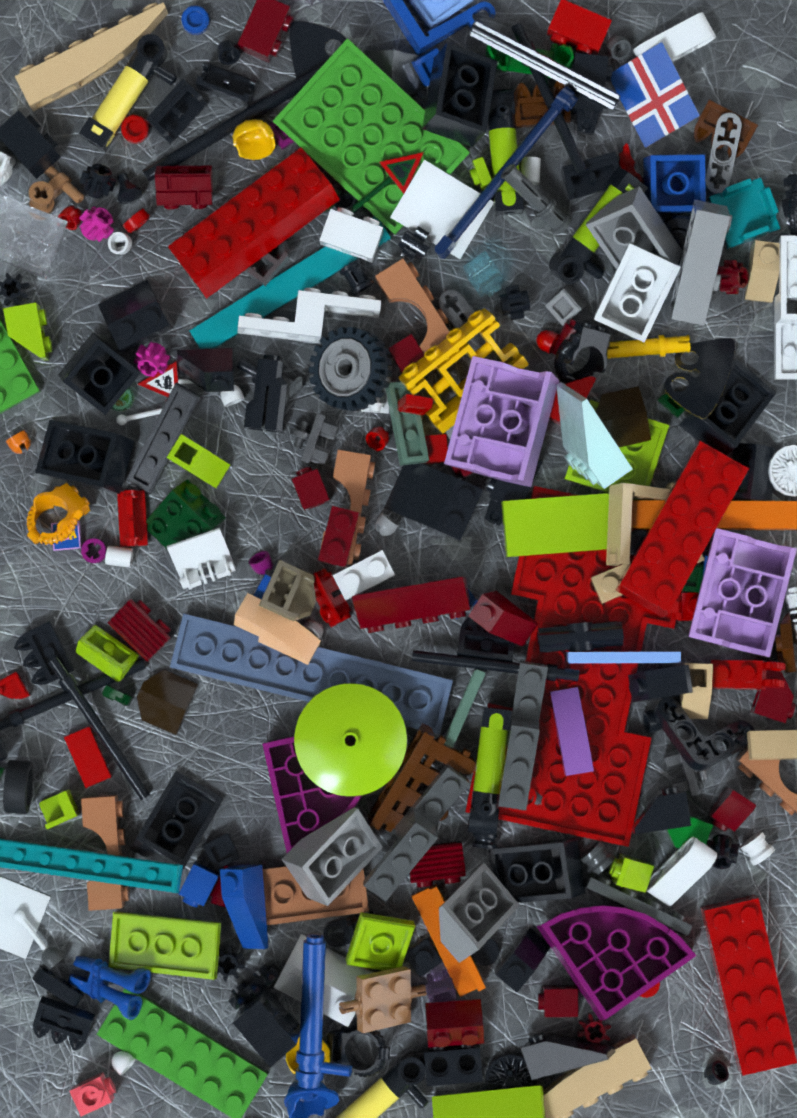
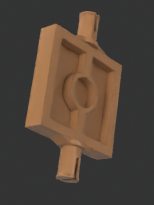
M406 966L357 976V990L354 1000L340 1002L339 1010L341 1014L355 1011L357 1015V1030L361 1033L410 1023L412 998L426 996L427 992L425 991L427 989L424 984L411 987V969Z

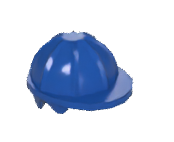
M297 1080L290 1085L288 1093L284 1097V1104L289 1118H308L314 1114L322 1116L324 1110L337 1105L339 1102L338 1093L327 1089L321 1081L320 1086L317 1088H302L298 1086Z

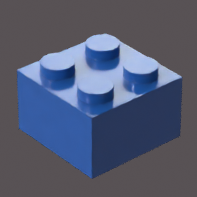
M650 155L643 158L644 185L648 187L644 194L657 213H691L694 200L706 202L705 155Z

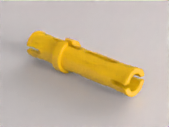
M658 335V338L646 339L645 342L640 340L609 342L607 359L657 354L660 357H665L669 353H689L690 337L689 335L674 337Z

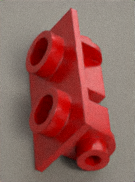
M124 490L117 494L120 547L148 545L145 490Z
M324 568L317 573H313L315 597L320 607L322 619L329 623L332 628L352 617L349 613L351 609L343 595L340 594L333 598L331 594L339 589L331 571L328 572Z

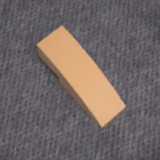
M247 593L235 614L234 625L259 636L258 642L309 665L321 640L297 621H291L259 606L261 599Z

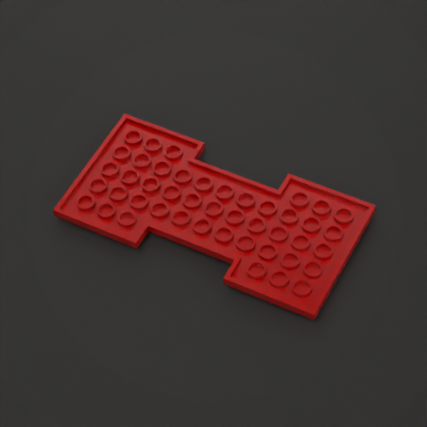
M533 486L531 499L578 495ZM607 550L519 556L511 595L538 600L534 620L538 625L530 636L525 661L540 664H556L557 668L579 670L578 681L556 679V681L546 680L539 718L540 731L526 810L499 806L498 819L629 847L651 743V737L624 732L631 702L628 675L637 673L639 663H568L566 652H569V650L539 652L537 628L567 626V624L592 622V624L622 622L624 645L597 647L594 650L574 652H641L647 623L674 629L676 623L674 613H669L663 618L624 595L601 604L591 578L618 567L606 565ZM578 687L594 771L566 776L558 743L550 692ZM491 703L487 704V707L506 709L512 711V708L505 707ZM475 771L472 775L465 809L467 813H470ZM536 792L542 796L540 805L534 804L537 798Z

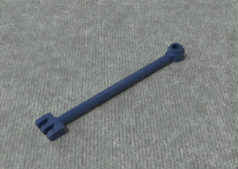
M566 86L559 92L551 107L447 236L444 235L437 243L435 252L439 258L445 259L456 247L455 243L505 182L501 178L504 169L511 164L517 167L558 114L563 110L569 112L574 107L578 98L575 97V92Z

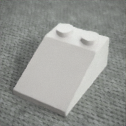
M629 243L597 307L594 320L645 342L681 266Z

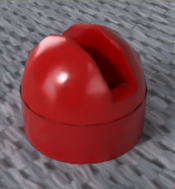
M68 206L59 214L58 220L65 228L76 230L82 222L79 218L82 212L79 208L75 209L74 206Z
M551 330L541 331L536 339L538 347L542 351L551 354L559 334Z
M380 426L372 428L365 437L367 445L376 451L383 450L390 439L389 432ZM379 436L381 440L378 441L375 437Z

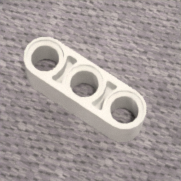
M701 12L643 42L633 51L636 57L662 42L672 62L708 44L716 38V35L704 13Z
M691 837L654 872L646 891L667 906H671L711 868L716 860L717 852L697 838Z

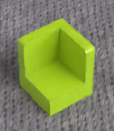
M70 789L39 803L47 822L45 824L46 830L80 815Z

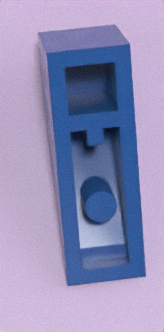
M240 864L220 869L222 899L242 948L268 949L263 866Z

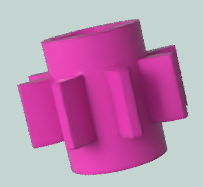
M93 206L90 210L86 209L79 217L83 221L79 226L81 232L89 240L100 242L103 238L107 239L114 231L110 227L114 222L112 215L104 208Z
M150 342L147 347L144 345L139 346L134 363L138 364V369L142 374L154 377L157 372L165 373L170 356L166 355V350L162 345Z

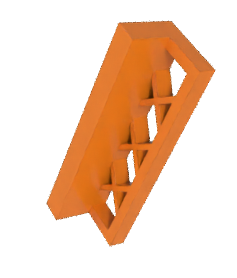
M437 884L411 895L459 996L461 997L476 989L478 992L485 989V983L472 956L470 955L459 963L441 942L439 907L445 900Z

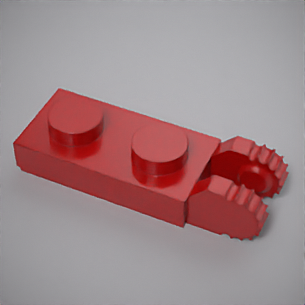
M711 660V664H713L712 689L765 690V688H784L785 681L766 679V671L785 670V663L757 660Z

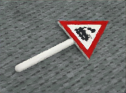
M176 361L167 367L164 374L157 372L154 377L150 376L138 383V385L169 397L175 383L193 384V382L187 378L178 379Z

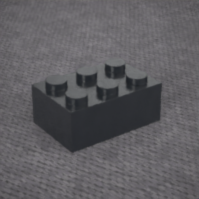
M446 43L433 60L422 129L473 147L487 131L497 61Z

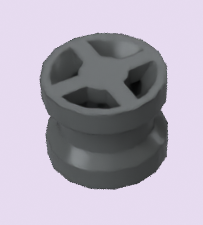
M598 841L580 859L584 864H589L592 867V873L597 876L613 862L616 856L612 852H607L604 849V844Z

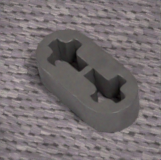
M447 290L439 298V308L444 312L454 328H460L463 325V321L459 317L463 314L468 320L469 316L474 313V310L463 296L455 290ZM446 297L450 299L456 297L458 299L456 302V307L460 310L458 313L451 307L447 309L444 307Z

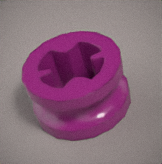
M91 538L83 543L81 554L87 562L100 563L106 558L107 547L103 541ZM93 543L94 546L98 544L101 546V549L98 551L100 556L96 559L95 556L90 558L87 554L90 551L89 545Z

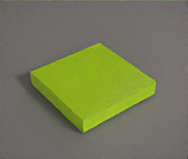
M361 912L345 959L346 964L383 971L402 967L415 929L414 921Z

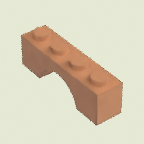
M401 259L377 274L375 280L390 303H410L422 312L427 323V333L419 347L425 354L430 347L439 345L446 339L447 334L450 332L446 327L449 321L441 309L436 311L431 301L434 300V297L426 285L420 286L416 279L419 277V273L412 262L407 264L404 259Z
M338 450L333 478L340 482L348 491L351 500L350 510L360 513L347 565L352 566L353 560L359 561L361 544H356L358 533H364L366 517H362L361 513L363 505L368 506L371 490L366 489L367 478L373 479L375 462H370L371 455Z
M748 746L744 748L736 757V760L740 763L737 768L748 778L754 775L761 782L759 787L767 795L772 797L775 794L780 798L782 802L779 805L791 816L794 813L797 814V794L791 792L783 784L779 774L780 760H749Z
M118 795L82 798L83 827L93 830L103 839L107 854L122 856L121 845L126 844L125 829H120L119 818L124 817L123 801H118ZM88 881L89 911L123 908L125 901H129V886Z

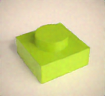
M480 157L472 160L473 169L469 170L473 184H479L481 191H483L492 179L484 158Z

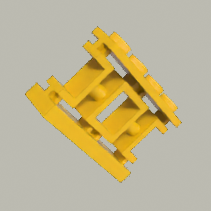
M485 308L472 313L465 324L460 328L451 330L444 341L439 345L430 347L425 352L423 358L405 367L402 372L403 374L398 377L412 395H415L424 388L428 395L433 398L434 404L425 414L442 434L455 424L467 379L466 377L457 385L446 369L467 353L472 360V356L485 358L493 351L500 360L499 362H504L519 369H524L529 365L524 356L518 352V349L512 343L507 344L502 349L498 347L490 334L500 324L495 320L494 315ZM480 333L486 343L474 352L467 342ZM434 368H437L443 377L433 386H430L423 377ZM450 386L457 396L444 405L438 395Z

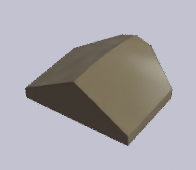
M279 560L259 606L291 621L310 616L316 603L314 575Z

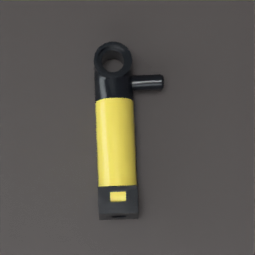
M147 34L138 41L137 49L94 116L88 118L79 132L84 140L104 153L107 152L116 138L114 134L152 75L157 76L169 85H173L177 80V76L160 66L166 60L167 50L159 36ZM155 45L159 47L156 55L147 56L145 54L149 46Z
M416 1053L403 1055L397 1064L336 1118H378L405 1093L410 1096L419 1108H424L428 1104V1100L415 1086L425 1076L426 1071L423 1058ZM412 1062L416 1063L420 1069L417 1074L408 1075L404 1071V1066Z

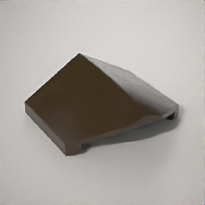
M639 386L602 394L596 414L619 448L651 441L647 411Z
M165 669L144 681L137 695L142 721L177 735L199 684Z

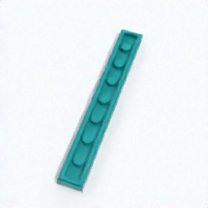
M379 221V226L383 227V234L378 247L391 240L381 221ZM325 246L270 280L266 286L262 285L189 330L200 349L217 348L239 334V316L254 313L261 315L262 319L298 298L299 290L304 291L305 288H314L338 273L346 265L360 258Z
M0 839L1 868L179 893L183 865Z

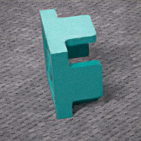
M761 177L755 180L750 178L726 187L722 193L708 198L710 203L727 206L729 214L732 215L729 232H726L724 241L727 250L781 229L776 218L779 211L770 187H764Z

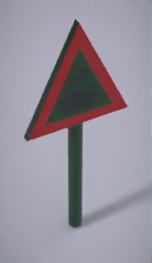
M424 152L379 162L389 177L351 207L350 211L354 213L392 181L395 182L404 194Z

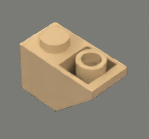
M681 663V666L689 665L693 693L680 695V705L690 719H708L712 695L713 664Z

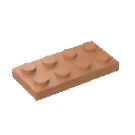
M286 866L263 869L267 925L369 912L367 890L363 885L365 880L364 868L329 906L307 898Z

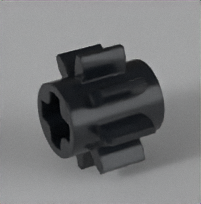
M93 164L92 167L88 166L87 170L82 172L79 182L85 184L83 190L88 196L100 199L104 195L108 196L109 191L113 192L116 180L111 178L112 172L110 168L102 164Z
M419 226L415 232L408 228L398 244L403 249L400 256L410 262L415 257L422 260L432 242L426 239L429 232Z
M6 273V280L0 281V298L6 297L4 305L7 307L11 302L19 306L23 298L30 299L25 289L31 286L29 283L21 284L23 279L21 274H18L16 278H12ZM16 286L19 289L17 294H11L7 291L9 287L14 288Z
M519 285L506 287V294L499 295L502 314H510L511 320L524 318V311H530L527 290L520 291Z
M719 834L714 836L712 841L707 840L706 845L717 852L713 867L727 869L731 866V863H737L739 844H733V839L730 836Z
M232 945L227 952H223L219 948L220 958L218 959L217 974L221 973L224 975L223 979L225 982L228 976L232 974L238 979L239 973L237 968L243 969L246 967V964L240 963L239 960L243 952L234 953ZM226 957H230L231 962L236 964L230 970L225 969V964L221 963V961H225Z

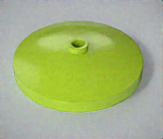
M346 683L327 688L309 701L297 721L294 745L301 768L317 786L340 796H361L383 787L397 773L405 757L407 733L401 713L386 695L366 685ZM348 735H353L356 738V742L352 746L345 743V738Z

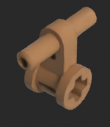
M53 166L44 172L51 181L48 183L44 181L35 182L29 188L30 210L37 216L51 214L55 206L54 199L63 191L76 203H80L84 199V195L71 184L72 180L64 172H58Z

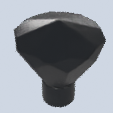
M127 173L117 176L120 184L117 197L119 204H131L142 197L141 188L129 180Z

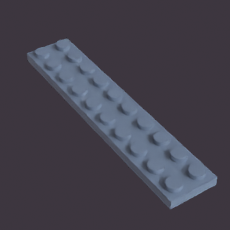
M183 613L170 668L307 702L332 686L346 683L362 684L386 695L398 708L405 726L419 729L422 723L433 729V733L440 734L453 680L321 647L317 648L309 665L258 642L259 636L237 626Z

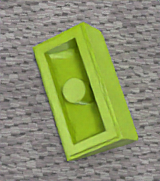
M94 625L78 640L76 648L78 655L117 682L124 678L139 657L136 652L97 625Z

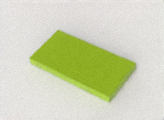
M609 493L501 502L506 557L607 550Z
M115 911L112 918L109 967L133 971L138 968H145L150 970L151 973L215 980L217 979L221 922Z
M541 1085L432 1096L433 1118H545L543 1087Z

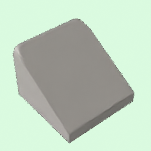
M568 285L548 302L545 307L564 326V323H568L570 319H573L588 304L571 285Z

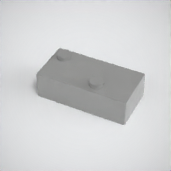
M694 200L679 264L681 268L676 277L670 303L671 319L705 325L712 291H718L721 275L717 274L726 232H729L732 215L729 214L727 206Z

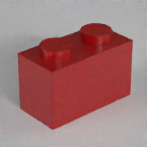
M560 0L549 25L547 36L551 37L550 40L558 45L568 44L575 47L578 53L598 55L612 20L569 1Z

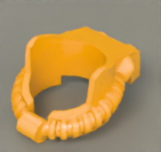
M68 483L62 486H55L51 492L38 494L34 498L33 506L30 507L27 516L28 538L34 544L45 543V545H53L54 543L59 544L58 542L60 541L63 542L75 530L77 521L83 515L85 516L90 512L89 501L84 496L81 498L78 495L79 491L74 485L70 487ZM54 506L62 507L68 511L66 517L57 524L56 532H42L40 534L37 531V519L44 511L53 509Z

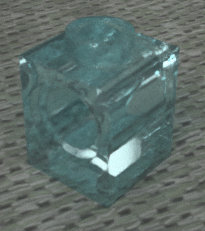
M486 251L463 266V273L480 297L485 294L491 297L503 288L501 283L504 282V276Z

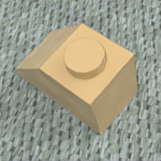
M755 240L751 245L748 265L749 280L746 285L744 300L773 302L779 277V243Z

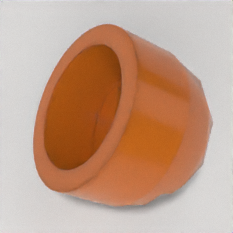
M25 430L9 438L6 443L14 453L22 454L20 447L24 446L28 451L31 441Z

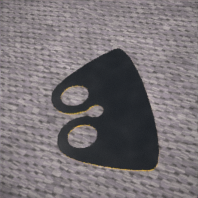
M293 21L290 27V47L296 79L331 57L325 51V45L329 40L336 39L343 44L346 38L341 33L321 25Z
M731 338L690 344V351L698 355V361L692 365L684 364L681 361V356L685 352L675 354V363L679 368L688 371L698 370L700 375L692 377L684 372L671 374L665 381V391L680 406L701 419L707 418L712 413L726 385L735 353V342ZM676 378H684L688 381L689 386L684 391H675L671 387V382Z

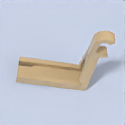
M674 482L668 483L665 489L628 483L610 485L606 565L619 566L620 564H630L632 499L665 500Z

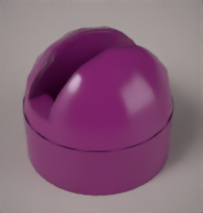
M267 551L254 554L248 562L252 570L259 575H265V570L271 571L273 567L272 558Z

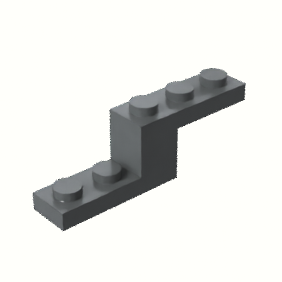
M520 660L498 806L519 810H526L540 731L539 718L548 671L547 664Z
M448 764L445 765L395 826L398 840L363 881L364 887L384 901L388 900L438 839L435 825L470 784L468 778Z

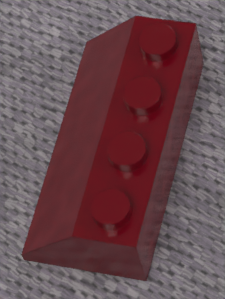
M466 577L352 596L360 629L367 628L368 633L385 631L384 625L395 623V629L412 626L411 620L422 619L423 624L439 621L438 616L449 614L450 619L466 617V611L472 610Z

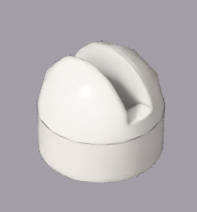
M115 232L109 237L108 247L114 254L124 255L131 250L132 240L126 233ZM125 242V246L117 248L116 244Z
M234 385V391H222L220 394L224 407L232 406L245 399L237 385Z
M119 1051L112 1057V1066L121 1076L134 1064L136 1059L127 1052Z

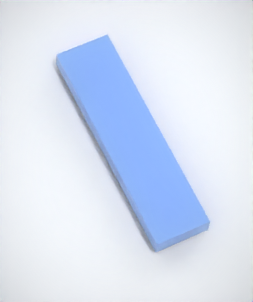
M566 652L568 663H679L681 661V652Z

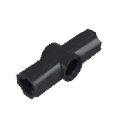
M617 621L592 624V622L573 623L561 627L537 628L539 652H555L560 650H569V652L594 650L597 647L624 645L622 622Z

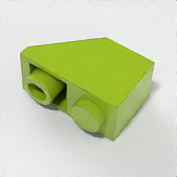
M36 302L3 308L8 336L43 361L49 360L48 353L52 352V343L50 336H45L44 326L48 325L45 309H40Z
M182 434L166 457L216 489L231 466Z
M620 853L619 858H615L611 863L609 874H611V880L616 885L646 893L654 865Z

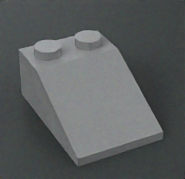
M354 807L302 838L282 858V861L307 898L329 906L383 847L359 809Z

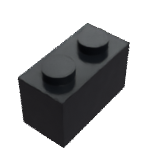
M18 110L0 126V140L37 179L61 158L55 150L58 144L48 133L44 136L40 134L38 129L41 126L31 115L25 117Z

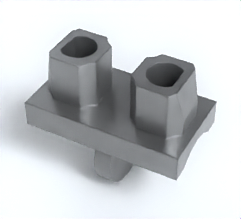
M317 413L310 434L307 433L310 423L302 421L299 430L291 429L289 433L296 437L293 446L295 448L301 449L304 440H307L301 461L308 465L311 462L326 465L330 450L316 445L320 436L334 440L338 430L336 424L326 420L324 415Z
M677 749L665 754L663 759L666 769L671 770L681 767L684 777L671 780V787H678L679 791H685L686 794L691 796L699 795L700 791L694 772H697L699 781L707 780L705 770L696 771L692 769Z

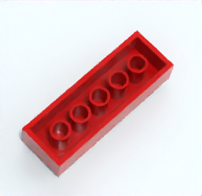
M301 147L171 243L168 248L207 299L340 199L332 184Z
M700 441L693 449L615 590L663 618L668 615L749 468Z
M750 895L700 907L738 1071L744 1076L796 1064V1055L759 898L755 895Z

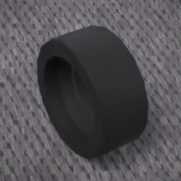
M9 760L4 778V811L6 813L27 814L32 798L33 765L31 761Z

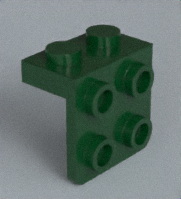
M187 479L167 495L149 516L146 523L147 530L167 549L169 545L214 530L226 517L215 504L211 503L201 493L196 485Z

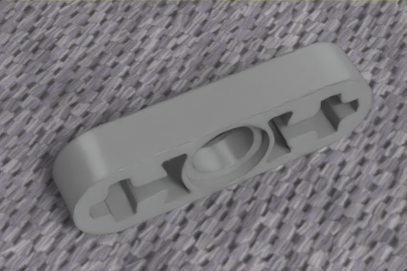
M732 112L722 114L716 124L705 179L707 188L713 193H722L726 187H729L742 127L740 117ZM728 117L733 118V123L737 124V128L731 130L729 137H735L734 143L728 140H717L718 135L724 137L725 127L721 126V123L726 122ZM720 145H727L731 148L732 155L726 161L719 160L715 155L716 148ZM713 162L721 166L730 165L728 171L725 169L722 171V178L726 179L725 184H720L719 188L714 187V182L710 181V177L716 176L718 168H712Z

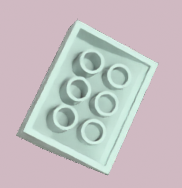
M560 382L556 387L563 447L568 453L564 457L573 470L576 469L580 475L582 474L586 480L589 479L593 485L597 483L605 489L631 471L632 467L588 400Z

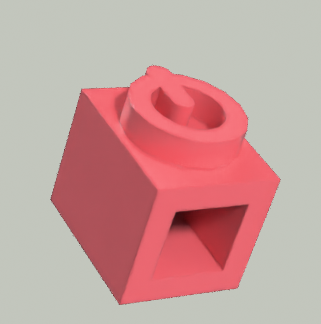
M102 1072L74 1085L69 1092L82 1117L112 1103L115 1098L113 1094L116 1093V1089L111 1078H106Z

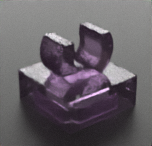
M442 970V980L436 982L433 981L431 973L427 974L428 984H425L430 1003L457 999L453 980L448 977L446 970Z

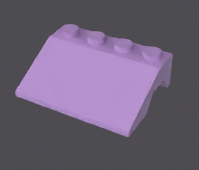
M472 356L444 464L505 482L531 487L559 379L552 372L545 371L539 373L519 369L504 362Z
M716 528L688 637L762 657H770L797 549L756 540L746 535Z

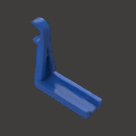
M382 0L417 55L430 50L468 25L471 28L475 22L472 16L481 10L487 11L489 17H495L493 5L489 2H480L428 31L429 36H425L403 0Z

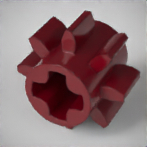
M724 260V266L718 267L717 274L721 275L720 292L739 294V288L746 287L749 274L748 270L743 267L742 262Z
M588 1012V1019L585 1022L578 1020L583 1030L578 1031L577 1035L578 1037L585 1036L586 1041L600 1044V1041L603 1039L610 1040L605 1030L610 1029L611 1025L610 1023L602 1024L603 1020L594 1018ZM598 1024L600 1033H593L590 1036L588 1027H595Z

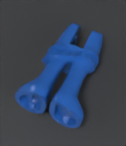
M76 956L73 965L89 971L90 975L87 979L70 974L68 983L88 994L92 999H97L100 1003L105 1000L114 1003L119 1008L123 1017L134 1020L142 1008V998L109 987V982L117 984L132 993L140 994L146 990L150 983V970L138 968L132 973L127 974L108 967V963L101 959Z

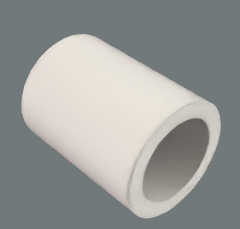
M524 157L521 161V173L533 185L540 184L541 158Z
M108 545L105 564L131 568L133 549Z

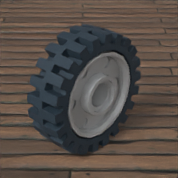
M341 327L337 328V331L332 330L328 332L329 337L323 336L319 340L322 345H316L314 348L317 355H311L310 358L314 366L309 367V373L314 376L309 379L310 383L315 385L313 388L314 392L320 395L319 398L323 402L338 409L359 411V409L369 408L368 405H374L378 402L376 397L382 398L385 394L382 388H388L390 382L386 381L387 377H392V371L388 370V366H392V360L387 358L390 355L389 350L384 348L385 343L378 339V336L363 329ZM352 364V371H351V373L349 374V373H348V369H349L350 365Z

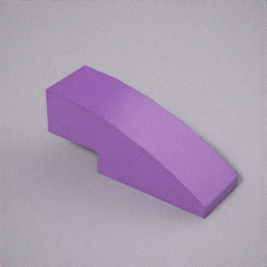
M578 687L551 691L550 695L564 774L569 776L594 771Z

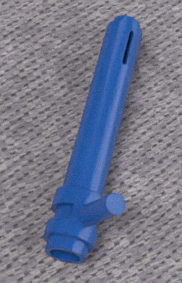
M309 934L303 942L299 1049L296 1051V1062L299 1064V1067L296 1068L295 1074L298 1086L302 1088L319 1087L324 1073L348 1077L352 1073L351 1065L324 1062L322 1031L326 941L319 934Z

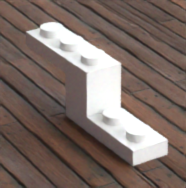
M780 236L779 294L774 297V380H797V236Z
M305 288L304 291H298L295 322H289V319L285 317H273V320L262 319V316L259 314L247 313L245 316H239L238 333L320 343L324 312L379 318L381 300H375L376 298L371 295H360L357 298L349 297L347 293L340 291L325 294L321 293L319 289Z

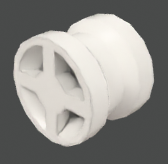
M762 831L751 836L740 846V849L750 856L749 861L753 866L765 860L775 851L773 845L765 841V835Z

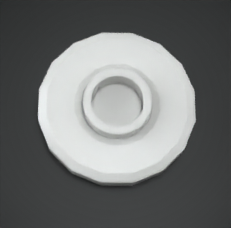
M797 445L785 446L775 452L768 468L769 479L774 488L783 495L792 497L797 496Z

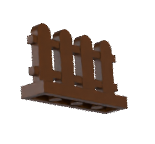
M422 723L406 750L399 770L386 783L368 813L369 826L379 830L384 823L386 824L385 830L392 832L393 829H396L395 826L405 815L403 812L407 805L412 807L423 792L417 790L420 783L422 782L429 786L440 773L439 770L431 767L435 759L448 764L458 772L466 775L472 774L476 770V763L470 757L471 751L464 748L461 752L445 744L446 738L441 735L435 739L433 729ZM426 754V759L424 762H421L422 757ZM410 777L414 778L411 784L407 785ZM398 800V801H400V802H399V804L397 805V807H396V809H395V808H393V806H394V804L396 803V801ZM448 810L439 821L447 818Z

